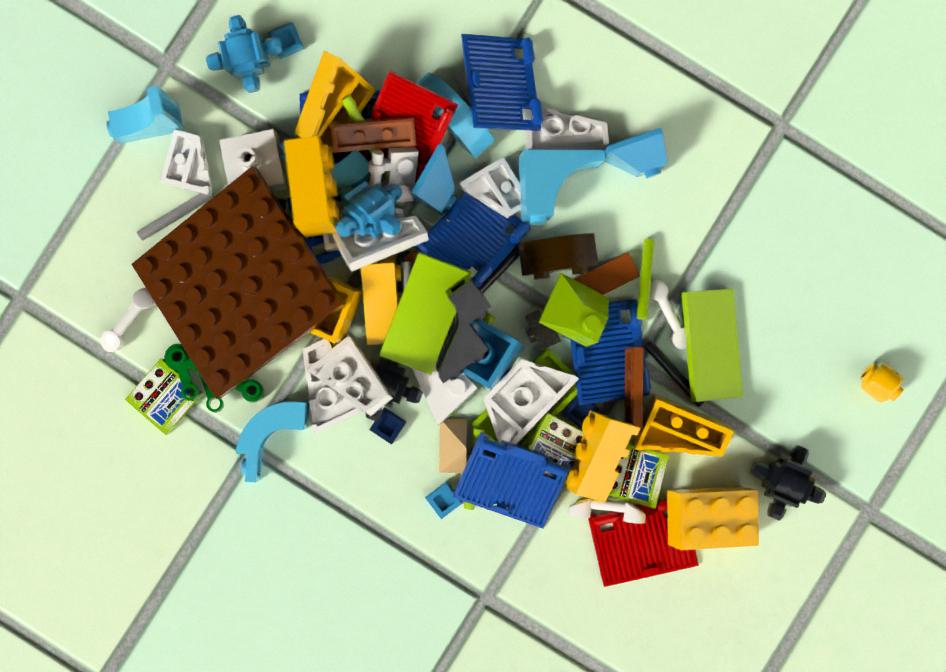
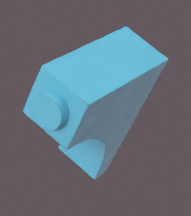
M160 87L146 88L147 96L143 100L131 106L108 112L109 121L106 123L108 133L113 139L123 144L172 134L174 129L185 131L180 105Z
M523 150L519 156L522 221H530L531 225L546 224V221H549L554 215L555 200L562 183L577 172L599 168L605 161V150Z

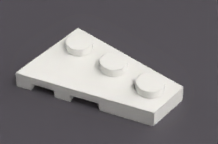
M551 108L547 110L542 109L544 121L541 124L540 131L526 130L527 150H606L607 146H609L606 122L578 115L570 116L558 113V110ZM524 109L525 120L533 119L532 111Z
M417 216L398 218L401 224V231L395 236L383 232L373 239L370 234L361 236L355 232L347 237H342L338 233H331V237L352 272L428 241L427 231Z
M326 339L303 349L313 435L363 411L307 371L309 367L333 349L331 342Z

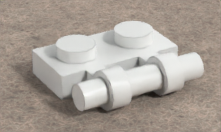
M415 147L389 148L388 158L383 159L384 152L374 150L372 152V160L369 161L368 171L371 174L370 182L367 184L369 186L378 184L380 187L385 188L395 183L402 189V196L396 202L413 201L411 192L415 186L418 150ZM386 171V180L381 181L382 173Z

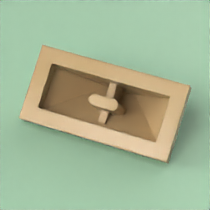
M447 418L440 425L439 473H463L466 466L467 418Z

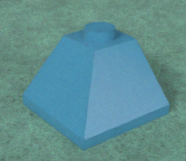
M658 128L607 146L604 162L635 177L645 175L646 179L661 174L660 169L667 165L662 129Z
M438 144L411 193L415 201L441 216L445 210L448 211L455 204L457 198L454 196L455 187L445 148L443 145Z
M483 320L472 321L471 325L485 341L489 350L485 352L486 355L482 360L465 367L463 373L487 388L492 389L511 370L524 346L516 339Z

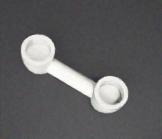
M653 280L651 281L649 300L658 302L673 330L670 335L672 346L676 349H686L685 328L682 326L667 298L669 289L664 282Z
M146 288L139 289L133 294V304L111 331L107 330L101 334L100 343L106 351H120L125 344V338L122 334L141 310H151L156 307L155 301Z
M587 498L575 502L569 507V516L590 518L591 509L624 512L623 521L629 523L644 524L646 514L641 509L624 501L606 500V502Z

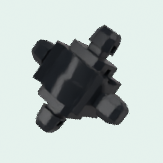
M379 359L377 365L372 363L370 365L392 396V399L384 406L392 408L393 403L400 404L403 397L407 398L406 401L419 403L423 392L414 386H411V388L407 387L410 378L404 376L406 370L399 367L400 363L390 359L388 362ZM381 407L371 416L366 413V418L377 422L384 410H381Z
M796 445L789 454L791 459L779 458L777 462H771L769 465L762 462H754L752 464L750 473L752 476L763 480L761 487L766 489L764 496L773 499V503H769L767 516L780 521L787 511L785 509L786 506L798 508L800 503L805 504L807 501L816 504L824 502L826 492L814 485L815 478L810 477L813 470L803 466V463L807 462L809 456L808 449Z

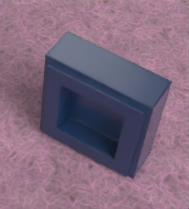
M577 395L562 414L582 429L584 419L589 415L590 410L599 412L600 409L593 403L579 405Z
M384 407L381 418L377 422L374 421L369 430L392 445L407 421Z

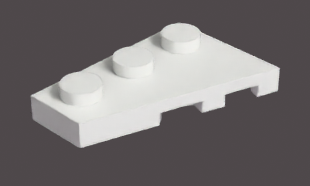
M349 335L307 369L311 374L370 416L392 399V396L354 339Z
M436 364L431 375L413 369L437 425H441L478 389L476 384L464 373L455 380L451 381L449 379L443 384L438 376Z

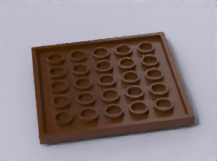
M253 166L131 264L216 399L223 398L346 305L257 167Z

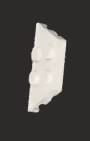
M520 359L483 398L498 442L501 443L504 440L516 445L577 382L578 378L571 374Z

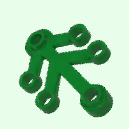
M173 344L165 352V363L169 368L178 372L183 387L181 390L182 397L187 401H195L199 397V389L193 385L188 368L198 373L199 371L182 344ZM181 352L183 355L182 359L178 362L174 361V354ZM199 373L207 396L206 407L213 413L220 412L224 408V401L221 398L218 399L220 406L217 409L211 408V401L216 398ZM255 380L244 381L235 388L250 403L259 402L264 396L263 386ZM251 386L257 388V393L253 396L247 393L248 388ZM194 388V396L188 398L186 396L187 389Z

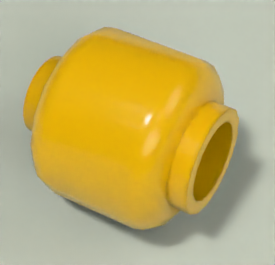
M884 362L879 364L872 363L860 377V380H862L861 388L880 403L886 402L889 399L895 401L904 390L901 387L903 376Z

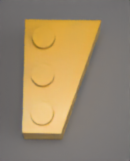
M324 50L294 133L300 138L319 136L322 143L328 145L329 153L333 152L330 123L352 121L341 99L351 95L361 113L376 90L341 58Z
M397 253L361 268L367 345L384 344L403 291L399 292L398 281H402L401 265H397Z
M653 394L643 416V431H639L638 435H635L632 443L635 450L649 449L661 450V452H687V454L723 457L734 430L727 423Z
M590 410L582 425L584 433L581 443H578L575 448L574 457L576 459L573 469L570 470L566 478V488L576 495L606 502L619 475V471L615 469L621 457L627 458L630 452L626 446L632 434L638 435L641 428L619 418Z

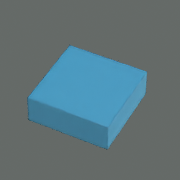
M293 22L268 32L270 38L275 37L281 40L283 51L278 54L280 60L304 50Z
M447 480L425 496V499L441 519L463 503V501L452 497L454 489Z

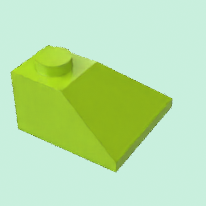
M561 273L539 323L585 347L598 343L608 320L609 298Z

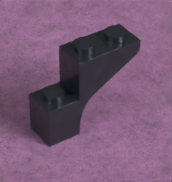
M468 274L445 291L455 307L456 321L436 363L438 376L443 384L449 379L452 381L458 378L463 373L465 367L482 360L486 355L485 352L489 350L485 341L471 325V322L483 319L488 314V309L491 308V305Z

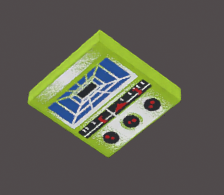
M160 358L125 400L162 433L168 435L203 393L199 390V397L195 401L185 400L181 395L183 387L178 372L169 368L165 360ZM194 388L187 389L186 396L188 398L193 397L195 394Z
M546 412L526 449L549 456L552 462L560 465L562 462L572 465L571 469H573L576 459L574 457L575 448L578 443H581L584 432ZM545 471V474L556 477L555 474Z
M627 444L626 448H629L630 452L627 458L621 457L615 469L619 471V475L609 496L656 508L669 455L647 449L635 450L633 445Z

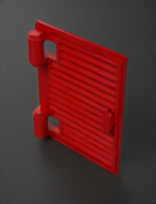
M389 70L369 120L414 116L417 144L416 146L408 147H415L419 152L417 161L419 165L415 178L416 185L438 144H441L459 104ZM436 106L444 109L440 118L432 115ZM389 148L381 149L384 152V157L388 158ZM369 150L359 151L365 159L372 160Z
M658 499L656 508L635 504L636 507L646 514L644 524L623 521L624 512L591 514L590 518H588L604 587L699 566L695 549L680 550L668 545V516L664 517L663 511L667 510V499ZM613 523L614 529L601 531L600 525Z

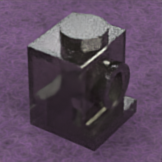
M540 310L525 316L528 327L524 328L529 341L531 343L536 342L537 347L533 348L535 353L561 342L556 331L539 323L542 315Z

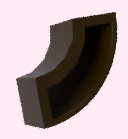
M594 233L558 236L518 243L522 276L533 275L534 280L550 278V273L572 270V275L588 273L589 267L599 266Z

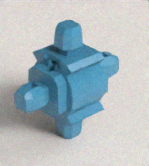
M240 15L232 16L229 18L230 33L224 35L225 41L218 42L220 53L215 52L206 57L207 66L213 71L224 69L232 76L242 79L244 89L248 93L258 92L260 90V79L258 76L265 73L263 67L271 66L268 55L272 57L283 51L281 40L274 37L266 39L265 42L258 32H253L250 28H247L245 20Z
M364 181L356 188L349 185L341 187L339 189V197L345 205L343 208L345 217L336 225L338 234L342 237H347L357 232L361 236L370 234L373 239L383 232L393 236L401 231V224L395 217L394 203L402 196L400 186L394 183L382 188L378 184L369 186Z

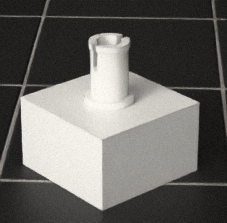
M274 129L219 140L228 185L253 166L257 167L272 191L289 188L284 160L281 157L283 154L279 146V135Z

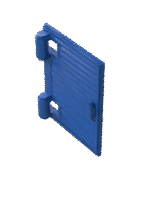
M461 34L473 128L540 131L544 117L541 101L537 99L532 66L535 55L531 38L520 39ZM514 49H523L524 58L515 59ZM522 109L531 110L533 119L523 120Z
M465 192L428 231L429 240L416 246L429 256L465 270L473 267L478 272L471 279L479 288L531 228L527 222H523L516 215L507 219ZM510 224L515 228L511 235L504 231Z
M637 299L609 302L608 320L598 343L585 347L570 339L574 373L578 378L576 388L579 405L625 399V348L643 347L642 320L636 318ZM621 310H630L631 323L622 324ZM643 347V396H648L651 384Z
M480 433L452 497L543 529L572 465L562 462L560 465L552 462L549 456L504 440L499 443L490 440L489 435ZM484 449L496 453L495 456L484 453ZM545 471H547V472H550V473H552V474H555L556 477L554 478V477L548 476V475H546V474H544V473H545Z

